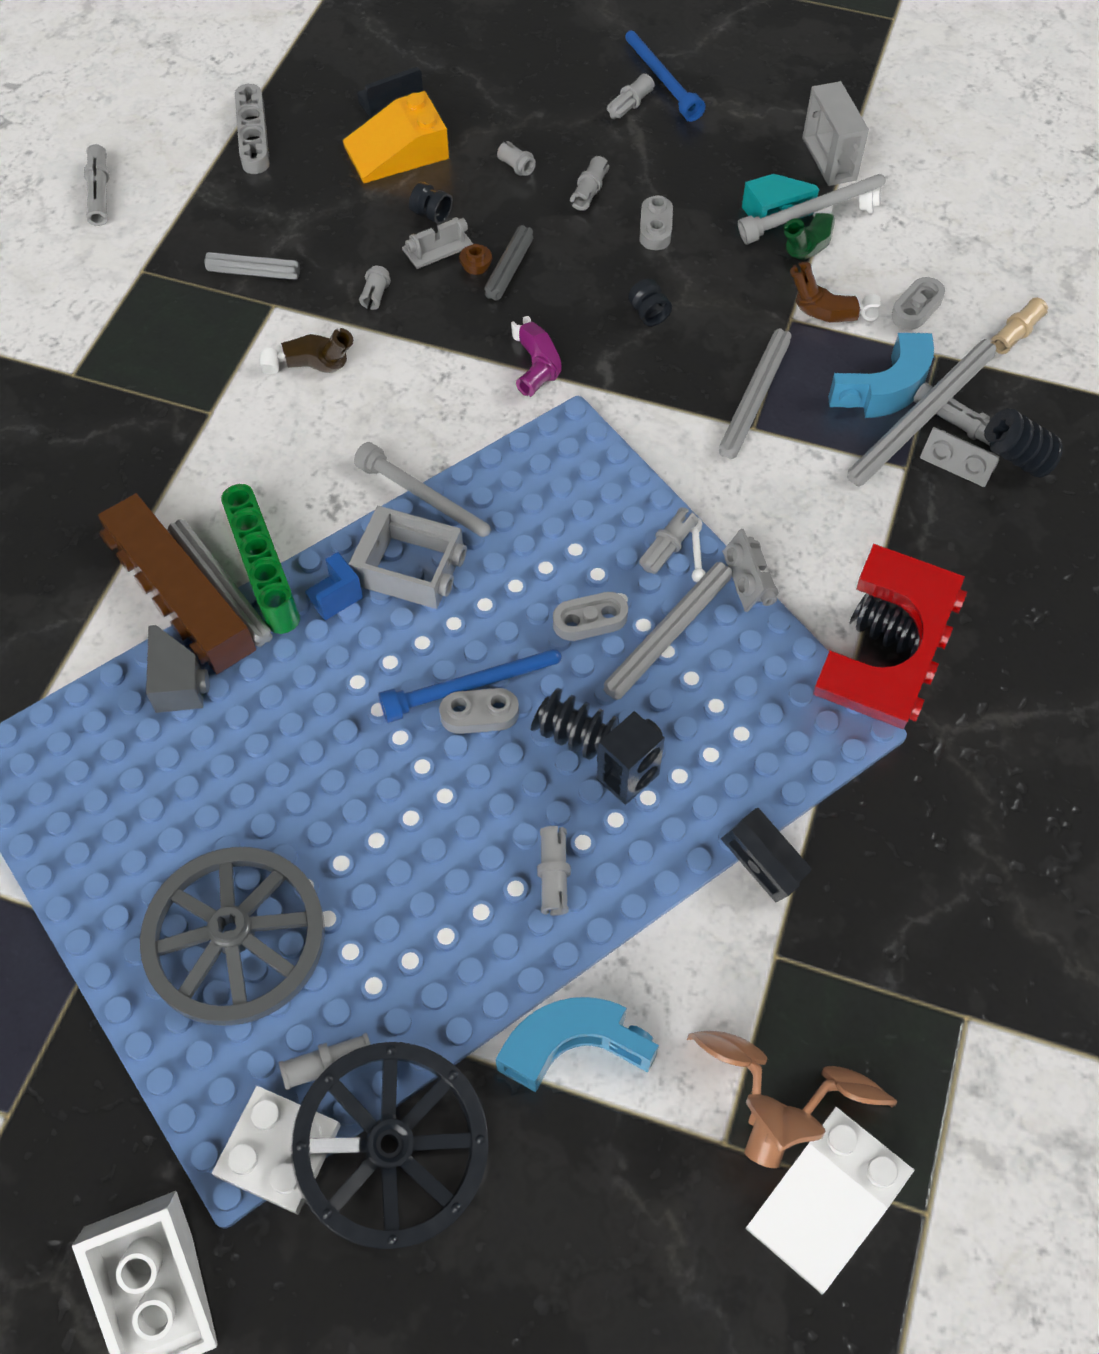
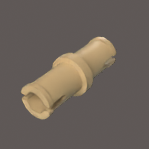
M1038 297L1032 298L1019 313H1014L1007 319L1006 326L991 338V343L997 348L996 352L999 354L1008 353L1020 339H1024L1032 333L1033 326L1048 313V305L1044 300Z

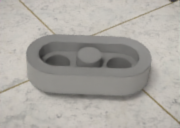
M656 195L645 199L642 203L639 239L640 243L647 249L661 250L666 248L671 242L673 205L667 198Z
M922 277L915 280L895 302L892 311L893 322L900 328L907 330L921 327L941 305L945 294L944 285L939 280L931 277Z
M603 592L562 602L553 612V629L560 638L568 641H576L615 632L621 629L627 622V601L617 593ZM612 614L614 617L605 618L603 615ZM569 622H574V623H576V624H578V625H577V626H568V625H566V624L569 623Z
M503 688L453 692L447 695L440 703V719L445 729L456 734L505 730L516 723L519 717V703L517 697L511 691ZM504 703L505 706L497 709L493 707V704ZM457 706H464L466 708L462 712L453 711V708Z

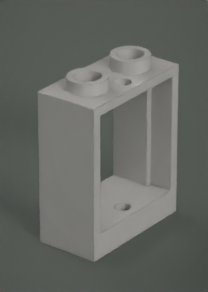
M841 81L812 86L802 138L828 186L857 181L869 129Z
M377 505L349 562V566L359 577L362 588L437 609L442 597H447L450 594L454 580L453 572L456 566H462L467 546L463 545L461 528ZM391 538L444 553L431 582L378 567Z

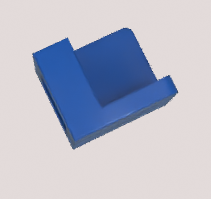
M339 552L325 559L329 577L305 591L306 597L324 620L329 619L363 598L359 577Z

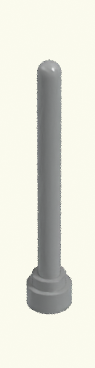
M882 174L874 175L761 219L759 216L753 218L752 215L739 219L738 228L741 238L746 245L758 241L759 236L764 235V231L782 225L791 219L806 216L882 187L886 182L885 176Z
M366 442L356 451L354 463L368 474L381 473L481 537L489 535L491 530L489 524L388 462L384 451L375 444Z

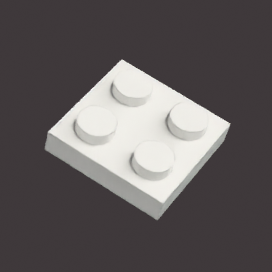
M256 1086L212 1174L216 1178L298 1215L305 1201L298 1189L293 1172L291 1139L294 1121L300 1104ZM316 1112L312 1122L310 1138H335L341 1125L338 1121ZM310 1154L311 1167L315 1179L327 1154Z

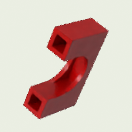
M873 543L859 577L856 590L903 608L912 617L917 626L919 634L918 649L908 660L892 667H874L830 650L816 682L813 695L900 729H904L908 719L916 722L925 700L918 697L922 684L931 685L939 663L932 661L937 647L945 649L953 627L946 625L952 611L959 614L965 600L967 591L960 589L965 576Z

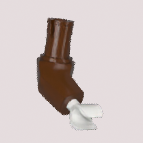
M809 262L799 263L801 272L798 271L796 265L790 270L798 290L796 303L805 314L829 323L857 321L859 314H862L863 318L868 321H874L879 316L878 308H870L881 306V298L878 295L869 294L863 298L862 304H859L856 296L834 295L826 288L817 285Z

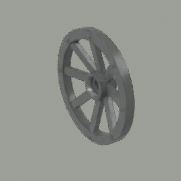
M231 847L211 851L189 861L175 871L161 885L151 900L143 919L140 934V954L144 971L159 996L171 1008L187 1018L219 1026L238 1025L258 1020L279 1010L291 1001L312 976L319 962L324 944L325 922L322 906L314 887L306 875L296 865L278 854L252 847ZM233 867H257L272 872L238 907L235 906ZM219 870L221 908L218 910L209 907L184 892L189 885L199 878ZM285 880L295 888L306 908V912L250 917ZM173 902L207 922V926L159 940L163 921ZM235 923L236 928L233 931L223 932L227 924ZM308 927L305 946L295 966L254 936L255 932ZM210 941L179 990H177L167 979L162 968L160 956ZM246 949L285 977L270 992L247 1002L240 955ZM221 952L226 954L233 1005H209L191 999Z

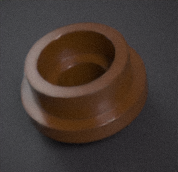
M472 244L460 252L461 265L466 272L473 275L486 272L492 262L491 251L483 245Z

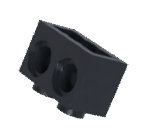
M634 711L599 741L597 780L625 805L660 773L665 737L658 725L650 719L644 720Z

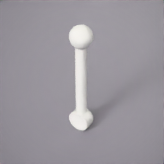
M698 518V524L690 531L692 532L695 567L691 576L695 582H698L706 574L702 569L699 532L702 529V520Z

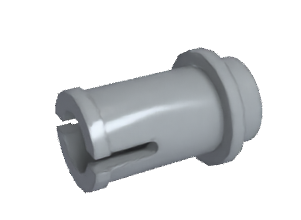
M509 141L503 142L498 149L497 157L499 160L513 167L516 174L527 176L533 172L536 162L534 156L529 151H522Z
M373 266L365 274L366 284L359 298L360 304L365 308L368 307L369 301L372 299L371 310L379 308L384 289L389 287L391 282L387 269L382 266Z

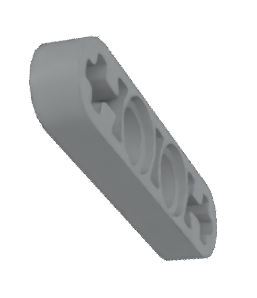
M244 84L235 90L239 155L243 170L250 174H259L266 171L270 164L264 101L259 86ZM252 99V103H247V100ZM248 117H257L252 120H245ZM253 136H258V137H259V138L254 139V140H246L247 138L253 137ZM251 153H257V158H252Z

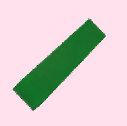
M246 484L232 485L222 493L221 502L257 603L270 631L276 634L288 633L294 630L300 622V614L252 488Z

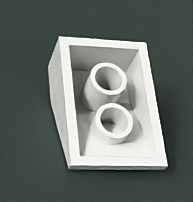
M837 1107L822 1125L825 1128L823 1138L809 1142L746 1227L751 1234L821 1294L825 1293L915 1171Z
M176 1191L87 1225L82 1229L72 1248L109 1354H202L217 1348V1338L192 1234Z

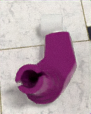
M529 316L523 317V325H517L514 321L511 322L512 337L516 341H520L531 355L532 366L516 380V386L523 395L532 397L546 381H555L562 365L559 354L548 333L534 322H531Z

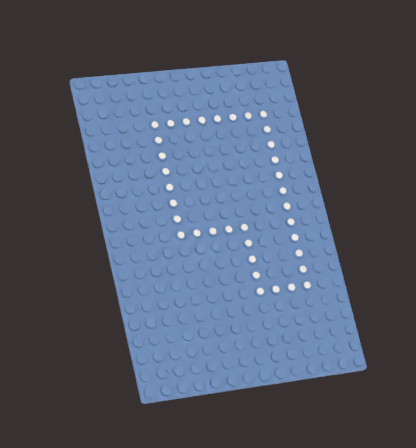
M581 396L572 397L423 482L428 487L489 524L491 530L488 536L481 537L409 491L382 505L385 508L461 528L463 545L467 546L465 560L461 567L456 566L453 572L454 580L450 594L447 597H442L437 609L361 587L363 595L361 600L324 620L306 597L305 591L308 588L329 577L326 558L339 552L349 564L374 513L372 511L281 563L300 614L298 626L284 634H276L270 631L272 634L270 642H266L262 647L255 646L256 651L219 674H216L207 662L200 665L201 669H207L210 681L209 693H204L203 708L155 712L146 695L147 639L0 723V853L211 1217L220 1228L226 1229L231 1227L267 1201L216 1178L212 1174L256 1086L301 1105L304 1096L315 1082L314 1080L286 1091L278 1062H284L319 1050L318 1045L323 1043L331 1046L367 1033L370 1044L383 1042L415 1044L438 1053L453 1065H456L737 863L739 860L721 838L755 808H759L773 825L781 831L893 751L906 739L907 733L904 729L813 695L816 682L829 651L778 598L774 604L764 606L762 602H756L748 612H745L732 576L730 581L621 699L615 700L603 690L604 682L697 583L693 581L691 576L695 570L692 532H689L681 542L682 548L680 551L673 552L656 574L646 572L639 564L640 558L655 541L656 532L667 526L680 507L689 509L685 515L686 519L693 511ZM702 521V529L699 532L702 569L707 573L717 562H723L726 566L728 565L723 554L726 545ZM391 538L378 567L431 582L444 553ZM250 581L238 587L265 622ZM603 592L617 593L627 601V622L621 629L615 632L576 641H568L560 638L553 629V612L562 602ZM612 614L603 615L605 618L614 617ZM569 622L566 625L577 626L578 624ZM172 626L164 629L166 633L190 650L189 645L192 643L188 638L182 641ZM552 649L558 650L562 655L561 661L556 665L472 689L503 688L511 691L517 697L519 717L512 727L505 730L464 734L448 731L441 723L439 712L440 703L444 698L409 708V713L403 714V719L390 723L386 722L380 705L378 693L393 688L396 692L403 690L404 693ZM560 688L562 690L560 700L562 703L571 695H574L576 697L574 709L576 710L585 702H588L590 704L588 716L590 717L599 709L604 710L602 721L604 724H607L613 716L618 717V726L635 711L644 720L650 719L655 722L661 729L665 740L660 773L626 805L597 780V755L588 760L583 757V748L574 753L569 750L568 742L561 746L555 743L554 735L550 738H545L541 736L540 728L536 731L530 730L538 708L544 699L550 696L555 689ZM504 703L493 704V707L497 709L505 706ZM457 706L453 708V711L462 712L466 708L464 706ZM547 826H558L557 833H559L560 827H564L567 830L566 863L571 866V875L567 877V906L569 912L564 915L552 916L550 915L551 910H549L547 915L541 913L542 879L537 875V866L541 864L540 829ZM223 848H259L278 854L292 862L306 875L314 887L322 906L325 922L324 944L319 962L301 991L291 1001L268 1016L238 1025L219 1026L194 1021L171 1008L159 996L147 978L140 954V934L145 913L161 885L175 871L189 861ZM233 867L235 906L238 907L272 872L257 867ZM219 870L199 878L189 885L184 892L209 907L218 910L221 908ZM285 880L250 917L306 912V908L298 892ZM173 902L163 921L159 940L207 926V922ZM235 923L227 924L223 932L233 931L236 928ZM308 927L255 932L254 936L295 966L304 949ZM210 941L160 956L163 971L169 982L177 990H179ZM246 949L240 953L247 1002L270 992L285 979L284 976ZM221 952L191 999L209 1005H233L226 954ZM383 1061L360 1066L339 1079L376 1121L381 1119ZM397 1061L396 1107L438 1077L418 1065ZM327 1092L316 1112L340 1123L341 1126L335 1138H354L364 1130Z

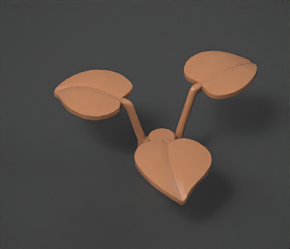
M720 1031L690 1033L687 1040H694L702 1049L718 1060L739 1067H747L753 1075L752 1094L748 1095L746 1104L751 1110L748 1123L753 1126L744 1153L755 1163L768 1168H778L787 1148L798 1143L817 1141L823 1138L825 1128L810 1114L826 1093L839 1091L847 1098L861 1103L889 1105L891 1108L896 1106L897 1100L864 1075L843 1067L827 1066L823 1068L821 1073L827 1080L822 1083L803 1110L786 1106L771 1097L761 1095L762 1068L760 1065L766 1064L767 1056L754 1044L739 1036Z

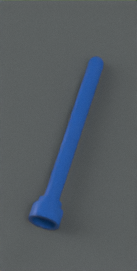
M628 31L625 35L626 41L679 101V112L689 122L699 119L705 111L704 101L696 93H687L634 31Z
M552 649L404 693L403 690L396 692L393 688L378 693L380 705L386 722L390 723L403 719V714L409 713V708L445 698L450 693L469 691L556 665L561 661L562 655L558 650Z

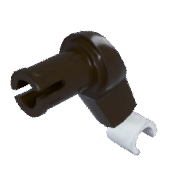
M340 328V331L338 329L334 330L330 339L320 335L309 334L281 343L283 349L281 352L273 348H265L260 353L261 371L268 375L275 374L279 371V362L286 361L288 368L311 367L325 373L335 372L345 365L347 361L346 352L353 344V336L348 330Z

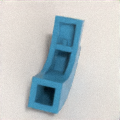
M898 333L891 355L892 367L886 371L873 374L834 373L828 396L829 407H864L865 418L890 415L907 407L914 401L916 392L926 381L934 356L932 333Z
M568 998L545 1005L518 1024L497 1055L496 1067L500 1073L536 1092L555 1059L572 1048L580 1046L599 1047L648 1072L656 1058L659 1045L652 1042L653 1037L645 1030L634 1025H630L629 1028L622 1026L625 1021L626 1007L599 998Z

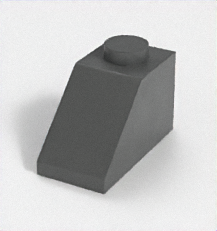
M157 625L148 626L146 695L155 712L203 708L204 693H209L210 690L207 669H201L196 655Z

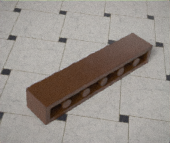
M137 493L98 514L104 527L99 533L105 544L111 551L115 548L119 550L116 553L118 559L127 572L134 570L137 573L134 575V578L145 594L153 593L154 597L151 599L159 613L163 617L168 615L172 617L173 620L170 621V624L182 641L187 638L191 641L192 644L189 645V648L196 655L200 665L207 662L213 671L219 674L256 651L248 627Z

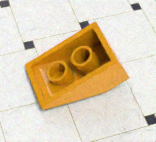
M425 91L397 98L343 140V145L363 183L449 159L447 128Z

